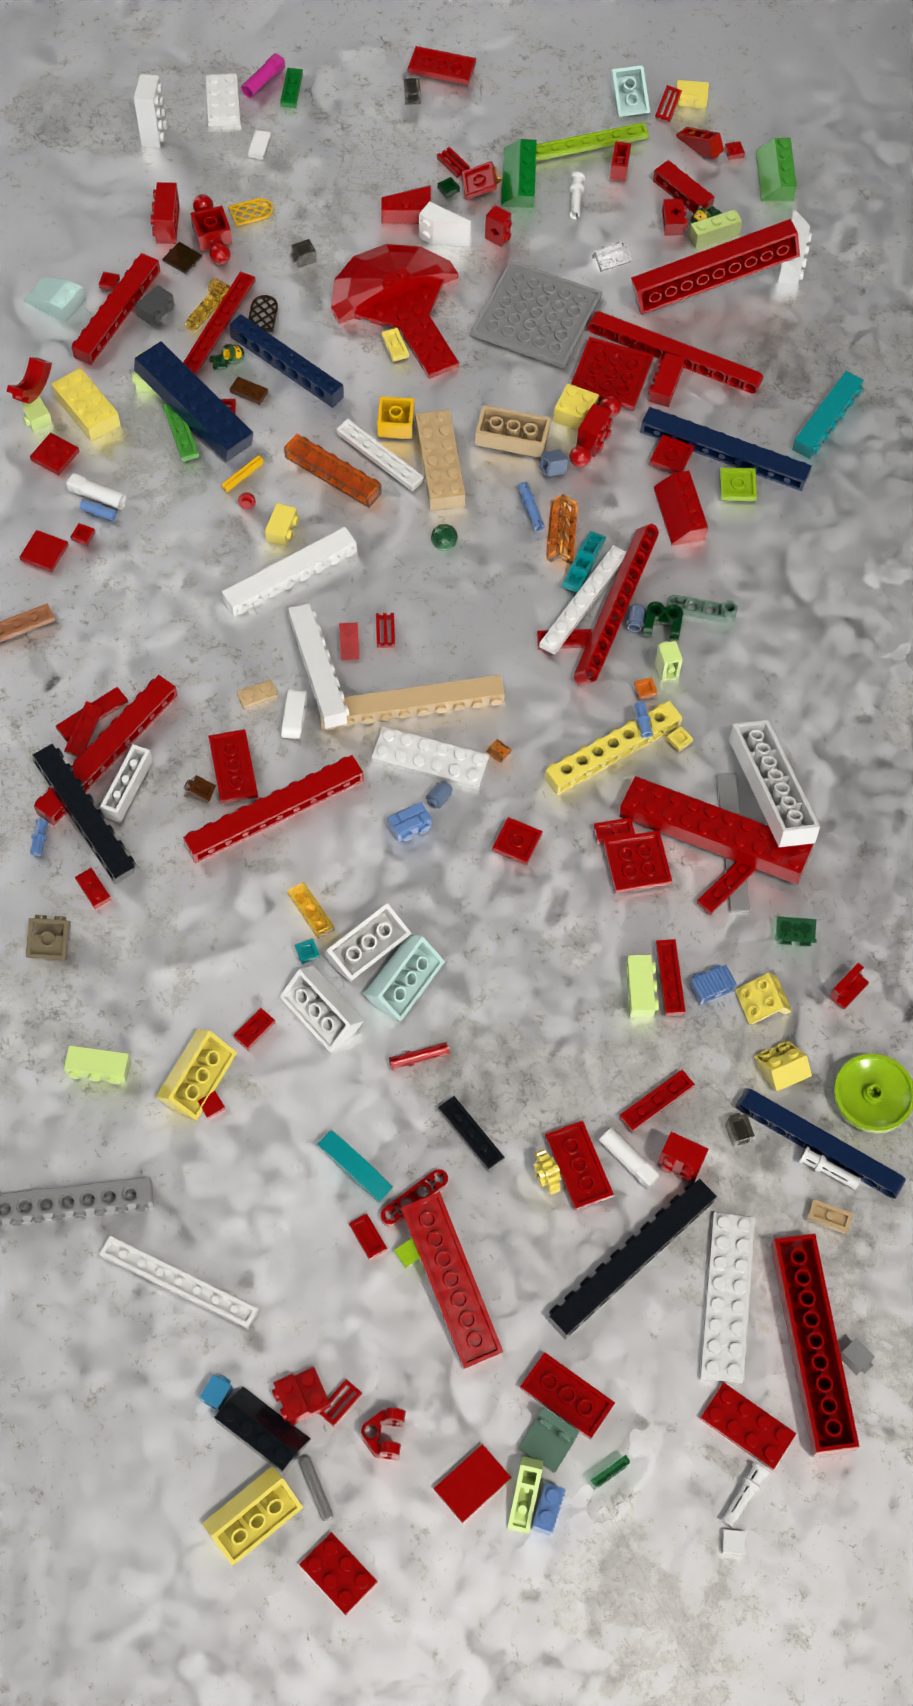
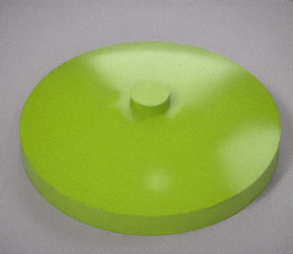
M881 1054L856 1056L844 1064L835 1079L833 1095L837 1109L847 1122L865 1132L884 1133L892 1131L901 1126L913 1110V1080L908 1071L899 1062Z

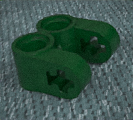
M651 602L647 607L642 636L651 637L653 626L664 624L667 628L671 629L669 640L679 641L683 617L682 608L676 604L664 607L660 602Z

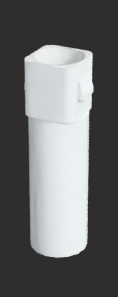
M75 473L67 481L68 491L77 495L88 497L118 510H121L126 503V494L90 481L88 478Z
M613 1127L600 1138L599 1141L646 1189H649L660 1178L661 1174L655 1167L646 1161Z

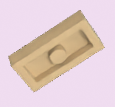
M270 679L237 691V696L243 710L278 698V693Z
M813 1199L807 1221L847 1234L853 1213Z

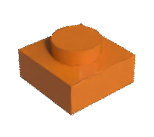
M652 677L634 681V687L639 700L657 696L658 692Z

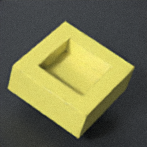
M682 726L669 734L666 739L678 752L693 742V738Z

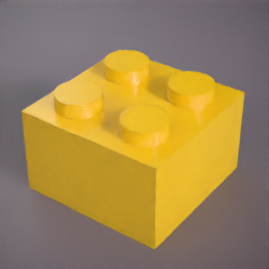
M380 396L377 436L412 439L414 398Z

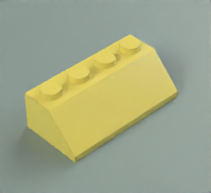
M197 1029L156 1095V1098L169 1108L197 1121L203 1111V1104L209 1094L215 1091L237 1052L210 1030ZM206 1096V1098L200 1106L198 1100Z
M271 1466L205 1520L202 1525L233 1566L299 1512L303 1506L282 1476Z

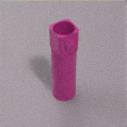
M274 53L266 60L265 64L241 85L244 95L252 98L267 82L285 68L284 58Z

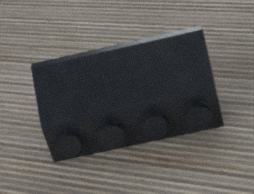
M242 1387L230 1397L214 1417L216 1423L283 1475L287 1473L311 1440L310 1437L297 1427L292 1426L288 1420L284 1421L280 1414L245 1387Z

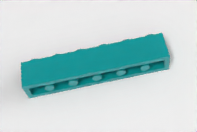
M845 371L795 438L792 450L809 459L814 454H818L822 442L826 443L830 436V431L836 429L839 419L842 420L845 417L847 408H851L856 396L859 397L863 392L862 384L864 380Z

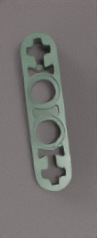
M671 595L668 597L666 607H668L673 602H677V605L683 610V615L722 623H732L736 618L738 605L732 600H727V602L722 604L680 595ZM694 604L697 606V609L690 610L688 605ZM713 608L715 613L709 614L705 609Z

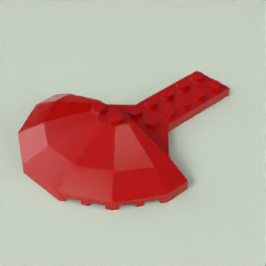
M384 244L353 256L334 279L331 312L338 324L351 319L361 320L362 318L369 320L372 324L388 325L392 329L398 328L428 379L459 367V361L430 317L443 284L458 279L459 274L451 261L421 246Z

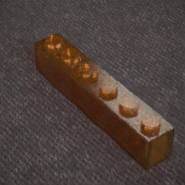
M296 433L284 447L286 459L368 508L382 494L381 483L377 479H372L363 471L357 470L348 462H344L337 458L335 454L325 451L320 445H315L304 436L302 437Z

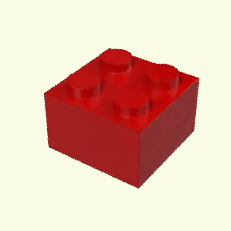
M671 1131L657 1165L664 1172H673L679 1175V1178L684 1181L695 1182L709 1148Z

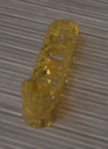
M212 278L208 286L210 293L187 318L185 327L193 332L197 331L219 306L230 285L217 278Z

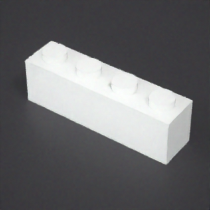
M132 745L100 806L105 818L121 823L153 761L150 750Z

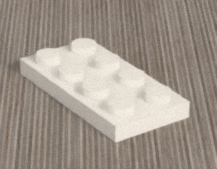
M237 73L206 75L208 126L240 125Z

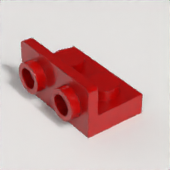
M857 963L834 987L829 997L844 1010L869 984V981L861 974L864 967L860 963Z

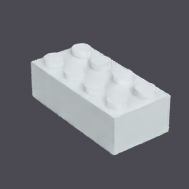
M139 74L134 103L141 147L161 148L162 142L165 141V130L168 129V120H165V98L162 95L163 84L160 83L158 75Z

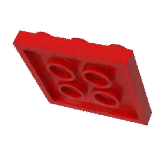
M659 830L603 840L615 894L672 885V877Z

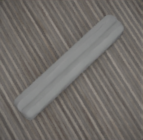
M309 1456L299 1460L320 1516L323 1521L333 1518V1513L311 1458Z

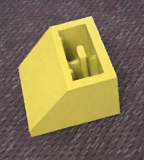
M789 1041L781 1042L777 1046L763 1050L760 1054L754 1056V1060L766 1082L775 1091L784 1089L812 1076L807 1055Z

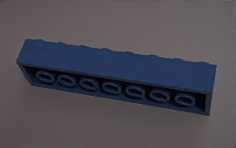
M162 341L135 357L134 371L225 462L252 445L254 432Z

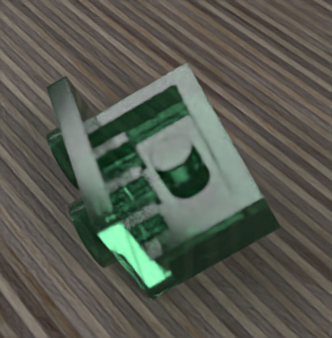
M777 916L775 939L780 940V944L792 945V941L800 942L799 945L811 946V943H817V939H815L817 919Z

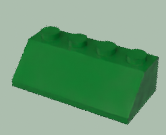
M519 139L504 147L501 206L534 208L537 140Z

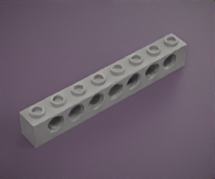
M149 1177L0 1195V1228L6 1224L21 1226L23 1222L39 1224L49 1219L63 1221L66 1217L82 1219L86 1215L92 1214L95 1216H105L109 1212L124 1214L128 1210L135 1209L140 1212L147 1211L149 1208L154 1207L152 1181ZM130 1193L137 1194L135 1199L126 1200ZM108 1196L116 1197L111 1203L105 1202ZM87 1199H95L93 1204L85 1205ZM69 1200L74 1201L71 1207H64L65 1202ZM46 1203H53L49 1210H43ZM27 1205H31V1206H32V1208H31V1210H30L29 1212H26V1213H23V1212H22V1209H23L25 1206H27ZM4 1208H11L7 1215H1Z

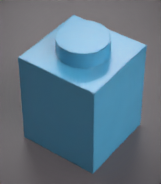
M212 1375L199 1397L201 1402L219 1412L233 1391V1387L230 1384L231 1381L223 1375L219 1377Z

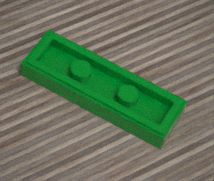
M287 68L280 107L296 108L303 69Z

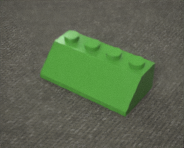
M774 138L756 150L761 201H794L797 185L791 138Z

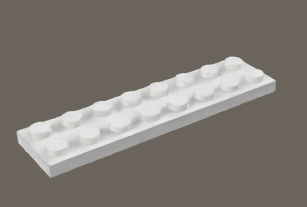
M713 1213L700 1380L736 1385L744 1384L755 1217Z

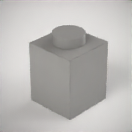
M858 1338L841 1352L842 1361L856 1376L861 1371L865 1374L873 1366L871 1361L875 1356Z

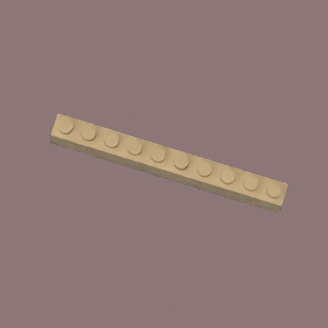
M501 675L344 697L345 701L343 704H347L349 716H346L347 724L327 729L341 726L351 727L362 723L370 724L376 721H389L396 718L406 719L410 716H425L431 713L441 714L452 710L461 711L465 708H480L486 705L496 706L504 703L505 693ZM319 711V717H320V722H321V728H322V729H325L324 724H323V720H322V717H321V714H320V711Z

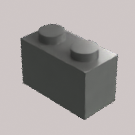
M157 285L135 305L137 316L153 326L175 306L173 294Z

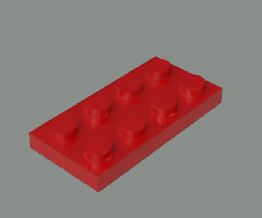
M415 46L408 66V73L469 85L476 65V58Z
M242 729L209 735L221 804L259 798L246 730Z
M583 1121L545 1134V1139L559 1167L561 1178L575 1211L614 1196Z
M546 1352L542 1354L520 1386L522 1391L590 1440L615 1405L614 1401Z
M724 1382L700 1418L701 1421L772 1471L797 1434Z

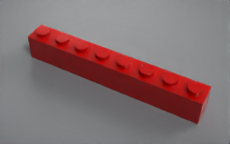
M141 253L133 261L130 269L126 270L124 277L121 281L117 282L115 289L112 293H109L104 304L100 305L95 316L91 317L89 324L81 331L78 339L72 343L71 349L75 359L89 365L94 363L160 273L159 260Z

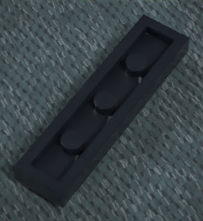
M455 1096L438 1107L439 1112L488 1172L505 1160L503 1154Z

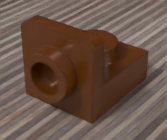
M196 775L191 780H187L184 786V790H186L184 797L187 798L192 795L208 803L216 785Z

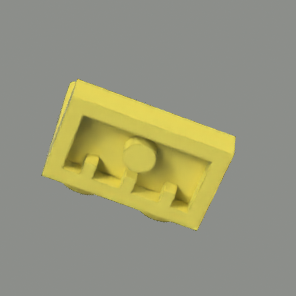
M769 972L735 990L748 1023L751 1025L776 1012H781L785 1015L792 1012L778 977Z

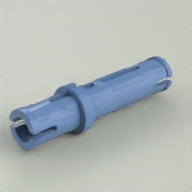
M524 482L518 484V489L522 496V504L527 509L534 531H541L545 528V525L536 506L535 496L531 493L528 482H525V485Z

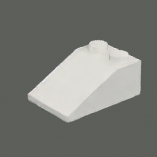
M430 201L419 213V238L437 245L471 246V221Z

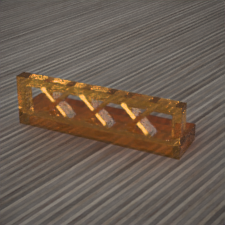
M564 494L551 500L546 560L553 562L561 558L571 564L574 561L578 503ZM567 504L572 507V508H571V512H570V510H569ZM566 517L568 518V520H569V522H570V527H569V525H568V523H567V521H566ZM565 532L567 533V535H568V537H569V542H568V540H567V538H566V536H565ZM564 546L568 552V555L564 553Z

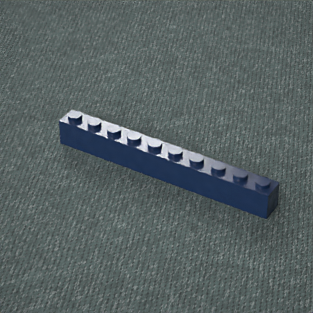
M649 407L641 424L640 433L659 440L662 435L695 446V453L736 468H755L756 475L799 491H803L812 465L781 455L772 450L759 447L756 444L748 443L739 438L726 435L723 432L715 431Z

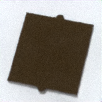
M178 242L172 249H169V252L162 260L186 274L192 267L196 266V263L202 258V254Z

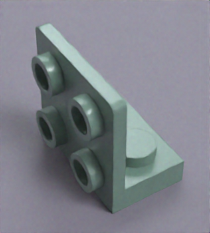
M542 1407L536 1421L520 1444L519 1450L533 1459L542 1460L543 1466L555 1473L577 1439L579 1431Z

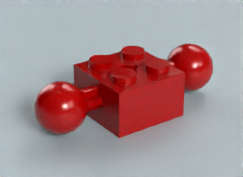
M200 194L193 200L195 212L190 213L195 237L200 251L210 249L209 255L212 262L217 265H224L231 257V252L227 245L232 244L231 229L223 206L214 207L213 201L208 195Z
M608 395L601 400L600 405L593 403L578 428L577 444L569 454L570 462L575 467L582 468L587 466L591 458H595L596 454L602 451L605 439L608 440L612 432L610 428L613 419L611 418L617 416L621 411L622 405L618 397Z

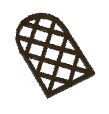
M269 295L256 297L250 306L248 319L257 326L262 321L264 325L260 328L267 332H273L278 311L276 299ZM266 303L268 307L263 308L261 305ZM259 307L261 311L257 313L254 309ZM271 308L273 312L268 313L266 310ZM264 312L266 316L261 317L259 314ZM258 316L259 320L255 322L253 318ZM269 317L271 321L266 322L264 319Z

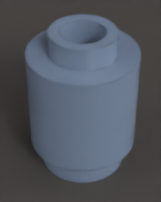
M634 604L628 609L626 625L628 630L632 632H639L644 627L646 608L641 604Z
M443 780L440 783H436L426 796L427 804L434 809H440L452 795V786Z

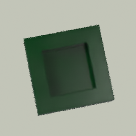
M452 177L437 183V188L446 198L460 192V186Z

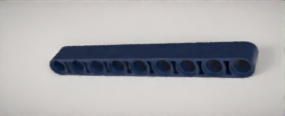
M746 1088L735 1105L743 1114L805 1149L808 1146L811 1151L818 1155H825L827 1161L843 1168L858 1178L860 1177L861 1182L890 1198L896 1199L906 1182V1179L901 1174L752 1089Z

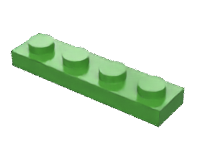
M167 403L162 404L182 462L199 458V453L188 424Z

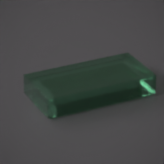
M627 1455L594 1477L589 1483L592 1489H598L628 1467L630 1460Z

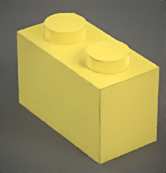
M677 80L676 88L682 90L677 106L706 109L709 83Z
M276 503L265 529L267 542L287 546L288 541H291L293 538L294 526H297L299 523L297 508Z

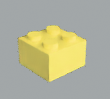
M567 383L554 408L553 422L578 430L593 403L598 405L599 394Z

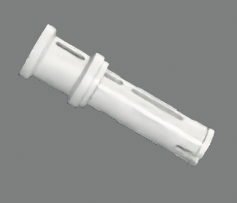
M574 172L571 175L572 184L570 191L572 197L570 217L574 219L580 217L581 195L584 192L583 182L585 181V174L582 172Z
M807 1146L799 1163L811 1166L815 1172L822 1171L856 1190L861 1181L860 1177L858 1178L843 1168L827 1161L825 1155H818L811 1151L810 1147Z
M756 1462L752 1463L753 1468L748 1476L742 1479L743 1486L721 1519L723 1523L731 1528H734L735 1523L753 1494L760 1491L759 1486L764 1478L770 1475L766 1468Z

